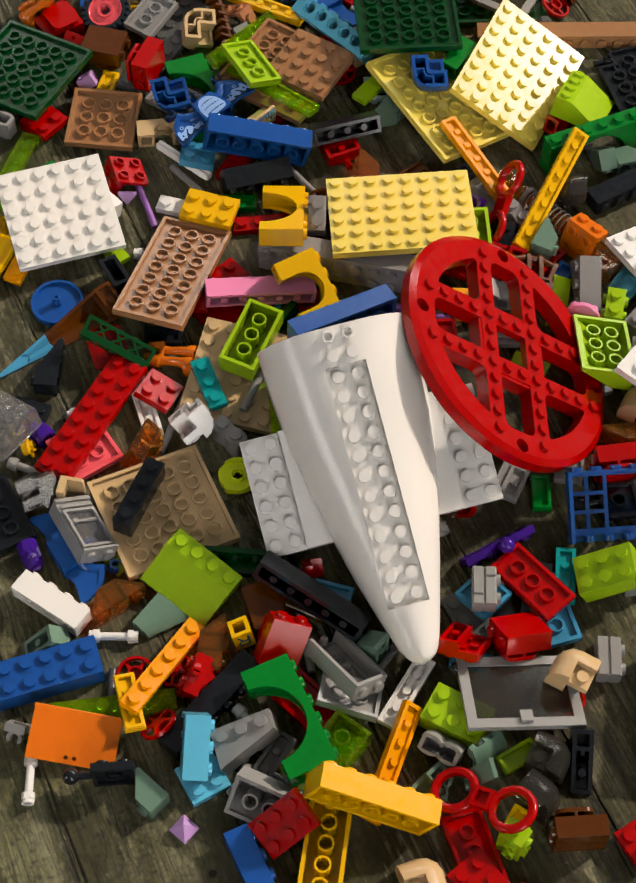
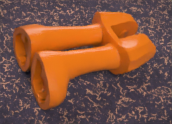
M27 0L22 2L18 6V11L20 12L18 15L19 19L24 25L34 28L33 18H35V14L44 7H50L55 0Z
M165 341L148 343L149 346L157 349L149 366L157 368L161 366H176L182 369L184 376H189L191 370L190 362L194 361L198 348L197 345L170 347L166 346ZM146 349L147 353L144 354L142 359L147 361L151 351ZM166 355H176L182 357H169Z

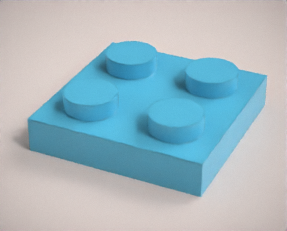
M214 753L209 754V763H212V775L208 776V781L181 780L180 766L174 769L194 808L227 791L231 786L226 774L220 770Z

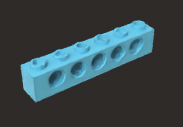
M297 0L291 9L298 17L337 45L349 50L363 64L366 65L375 55H360L357 27L356 29L352 28L353 25L346 19L342 21L340 15L335 11L332 13L328 11L329 8L325 4H318V0Z

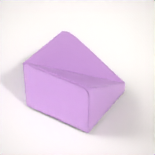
M89 70L78 76L76 84L79 88L91 89L97 86L99 79L93 70Z

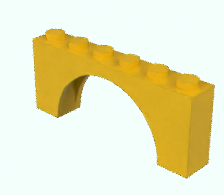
M263 185V209L282 211L290 214V216L278 220L260 221L259 246H303V240H307L309 192H305V186Z

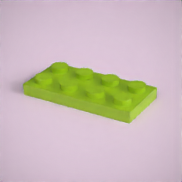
M252 39L221 44V51L250 89L281 84L282 78Z

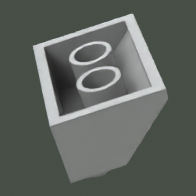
M244 765L235 777L224 812L250 823L293 788L282 781Z

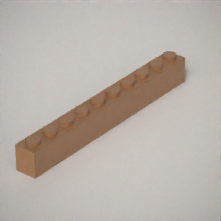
M538 22L572 48H629L636 46V22ZM477 23L475 34L476 43L480 39L488 23Z

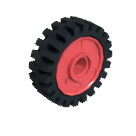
M127 0L84 1L85 6L82 5L81 15L87 29L89 25L122 31L123 28L127 29L124 27L123 22L126 21L132 12Z

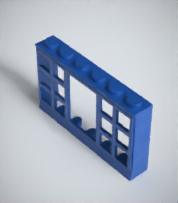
M636 463L629 464L627 468H621V465H609V469H601V466H590L589 470L582 471V467L570 468L569 472H564L569 543H592L600 540L614 541V539L633 540L636 538V525L609 527L606 475L636 473ZM602 475L603 490L589 491L588 476ZM572 477H583L584 491L573 492ZM603 494L604 509H590L589 495ZM584 495L585 510L574 511L573 496ZM604 513L605 527L591 528L590 514ZM574 515H586V529H575Z

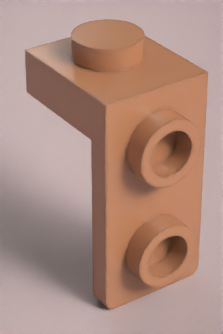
M249 3L227 4L224 7L225 12L228 14L227 17H237L241 24L247 21L250 26L248 29L258 20Z

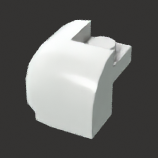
M196 398L192 404H189V402L185 403L168 418L169 423L180 434L186 445L196 442L202 434L208 438L214 426L209 410L199 398Z

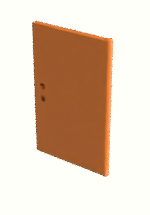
M35 702L24 757L90 769V763H95L98 760L115 762L123 723L122 718Z

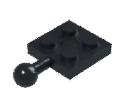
M634 480L608 482L609 521L636 518V486ZM602 483L595 484V490H603ZM596 494L597 499L589 500V507L604 509L603 494ZM577 497L574 499L575 511L585 510V498ZM619 497L623 500V503H615L613 499ZM601 513L602 521H604V513Z
M119 759L117 762L98 760L95 763H90V771L78 772L75 768H67L62 774V780L67 785H74L78 780L92 779L94 787L135 784L134 761L129 759Z

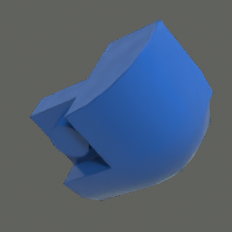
M428 54L411 55L410 67L414 85L421 91L426 92L447 91L449 87L447 70H444L443 59L429 60Z
M166 76L149 81L154 99L162 110L167 112L169 109H173L175 112L192 108L185 77L167 81Z

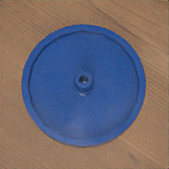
M53 280L42 284L35 290L31 297V309L34 317L40 323L53 327L84 298L81 290L75 284L65 280Z

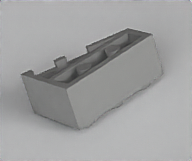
M580 255L570 261L573 291L572 302H585L595 305L599 309L598 312H600L601 256Z
M268 708L216 728L214 732H211L220 770L228 777L242 763L248 762L249 758L257 751L263 750L281 735L276 716Z

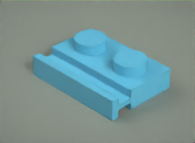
M624 265L608 287L626 289V297H629L628 303H630L636 295V277Z

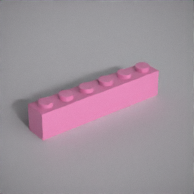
M270 275L205 279L204 282L206 308L245 306L249 298L267 305L288 304L291 300L297 303H315L317 294L315 281L303 276L296 277L278 285L275 277Z

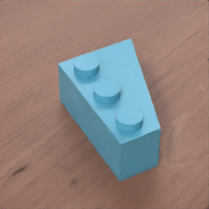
M182 711V718L184 720L183 730L181 731V780L208 781V776L212 775V763H209V754H213L214 743L210 741V734L214 732L215 720L211 719L212 716L207 712Z

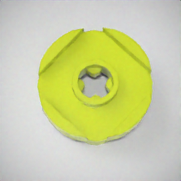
M233 457L226 460L218 471L219 483L227 494H243L251 491L243 457ZM235 473L243 475L239 479L233 477L235 476Z

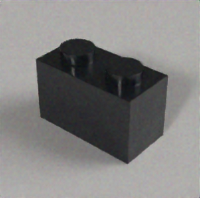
M113 254L98 261L100 274L105 282L109 281L120 295L130 277L117 256Z

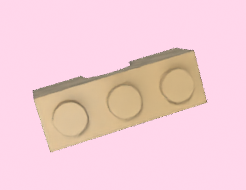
M164 118L136 120L139 148L156 146V139L162 135L170 136L173 140V145L180 144L175 135L174 121L168 123Z

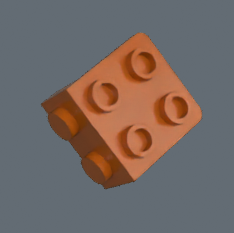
M581 212L569 218L558 246L573 259L580 255L591 256L596 243L605 239L609 232Z

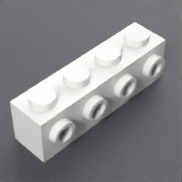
M26 569L11 586L14 597L59 626L67 627L68 632L76 637L92 620L90 608L85 603H78L71 594L61 592L54 583H47L36 572L32 573Z

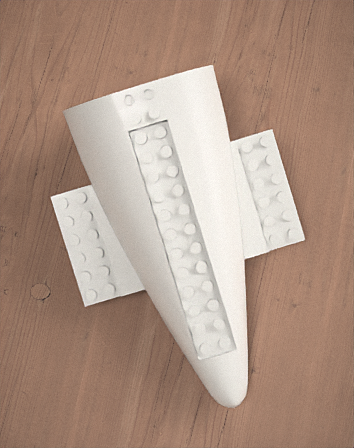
M402 312L360 318L306 332L277 342L260 351L258 358L281 431L239 442L266 551L270 550L279 557L334 543L357 586L398 650L408 660L417 664H426L436 654L440 636L439 515L503 499L492 454L467 435L447 414L434 394L428 392L427 383L418 369L406 338ZM472 382L465 384L467 388L470 390V392L475 396Z

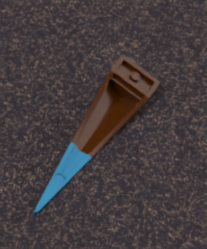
M106 281L90 292L40 339L0 373V378L46 356L60 338H64L65 346L80 339L79 334L90 314L108 324L120 318L121 316L112 314V308L119 294L111 283ZM91 320L87 329L97 328L99 330V323Z

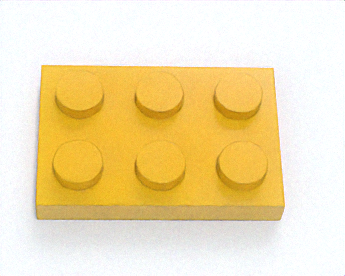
M190 188L180 210L179 219L230 231L241 204L240 199Z

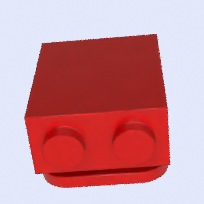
M58 1L50 7H45L42 11L43 14L33 18L35 29L63 39L66 30L82 36L86 34V25L82 17L78 16L76 9L72 8L67 1Z
M147 36L142 46L136 43L126 59L127 79L133 82L134 88L149 92L151 89L149 81L158 78L165 62L163 40Z
M636 441L595 446L594 453L591 454V464H588V470L590 466H601V469H609V465H621V468H627L629 464L636 463ZM636 473L606 475L607 483L636 478ZM602 475L593 476L594 482L602 483Z
M270 610L265 615L257 635L258 643L253 653L257 663L262 664L287 653L289 659H293L298 667L312 631V626L308 619L301 615L291 616L281 610L277 612Z
M534 611L491 617L489 620L487 635L493 641L492 646L506 661L518 662L534 659L537 656V651L551 649L553 631Z

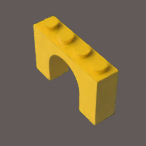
M313 247L273 264L271 267L278 285L303 276L314 280L321 291L319 304L298 314L296 317L341 301L336 295L337 289L335 285L331 284L328 279L327 269L322 267L320 263L319 253L314 251Z

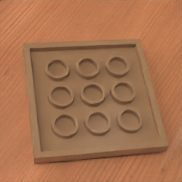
M298 28L270 64L282 78L281 84L319 101H323L356 59V56L346 48Z
M75 87L64 145L133 152L137 131L136 120H139L143 99L142 93Z

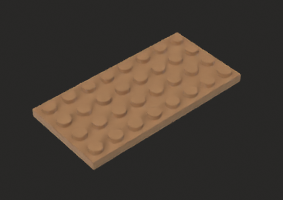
M164 216L114 304L112 314L183 331L204 291L205 279H210L231 239V231Z

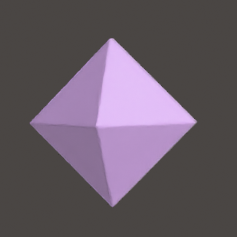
M119 191L118 196L128 205L137 196V192Z
M183 814L169 831L186 844L200 828Z

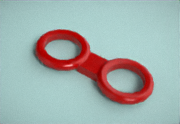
M519 160L509 162L500 172L496 182V194L498 197L493 211L489 214V222L491 224L496 218L499 219L498 228L492 237V241L497 243L502 238L506 228V215L513 199L511 196L516 193L523 181L525 169L522 161ZM516 168L517 173L513 184L504 191L503 186L508 174Z
M458 766L446 768L432 781L430 794L435 795V798L440 799V787L447 779L461 776L470 782L471 788L464 800L456 804L442 802L441 811L444 813H461L472 807L486 812L492 827L505 834L520 833L530 827L536 819L538 812L537 799L530 790L523 786L511 785L503 787L496 792V790L479 785V780L474 772L465 767ZM512 795L521 796L526 799L528 811L522 820L514 824H505L497 819L496 810L501 800Z

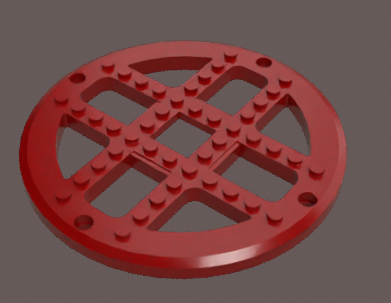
M449 236L433 241L421 250L410 262L402 282V320L406 338L418 369L447 414L485 450L499 459L525 470L540 473L559 472L572 467L586 458L594 449L602 432L604 397L600 381L581 371L572 315L547 283L525 263L504 249L487 241L467 236ZM465 266L469 296L440 283L439 277L449 268ZM491 274L503 280L508 287L511 315L494 306ZM435 308L467 323L469 326L470 342L443 330L436 321ZM535 308L548 323L557 339L543 333L538 328ZM497 332L520 342L522 367L499 356ZM543 360L569 372L573 378L575 391L545 378ZM451 362L468 369L474 374L478 400L463 383ZM503 389L520 396L523 432L512 428L506 420ZM546 406L573 418V422L564 436L556 439L550 438Z

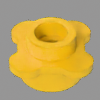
M25 436V441L20 442L22 453L24 456L31 455L34 458V451L37 450L36 444Z

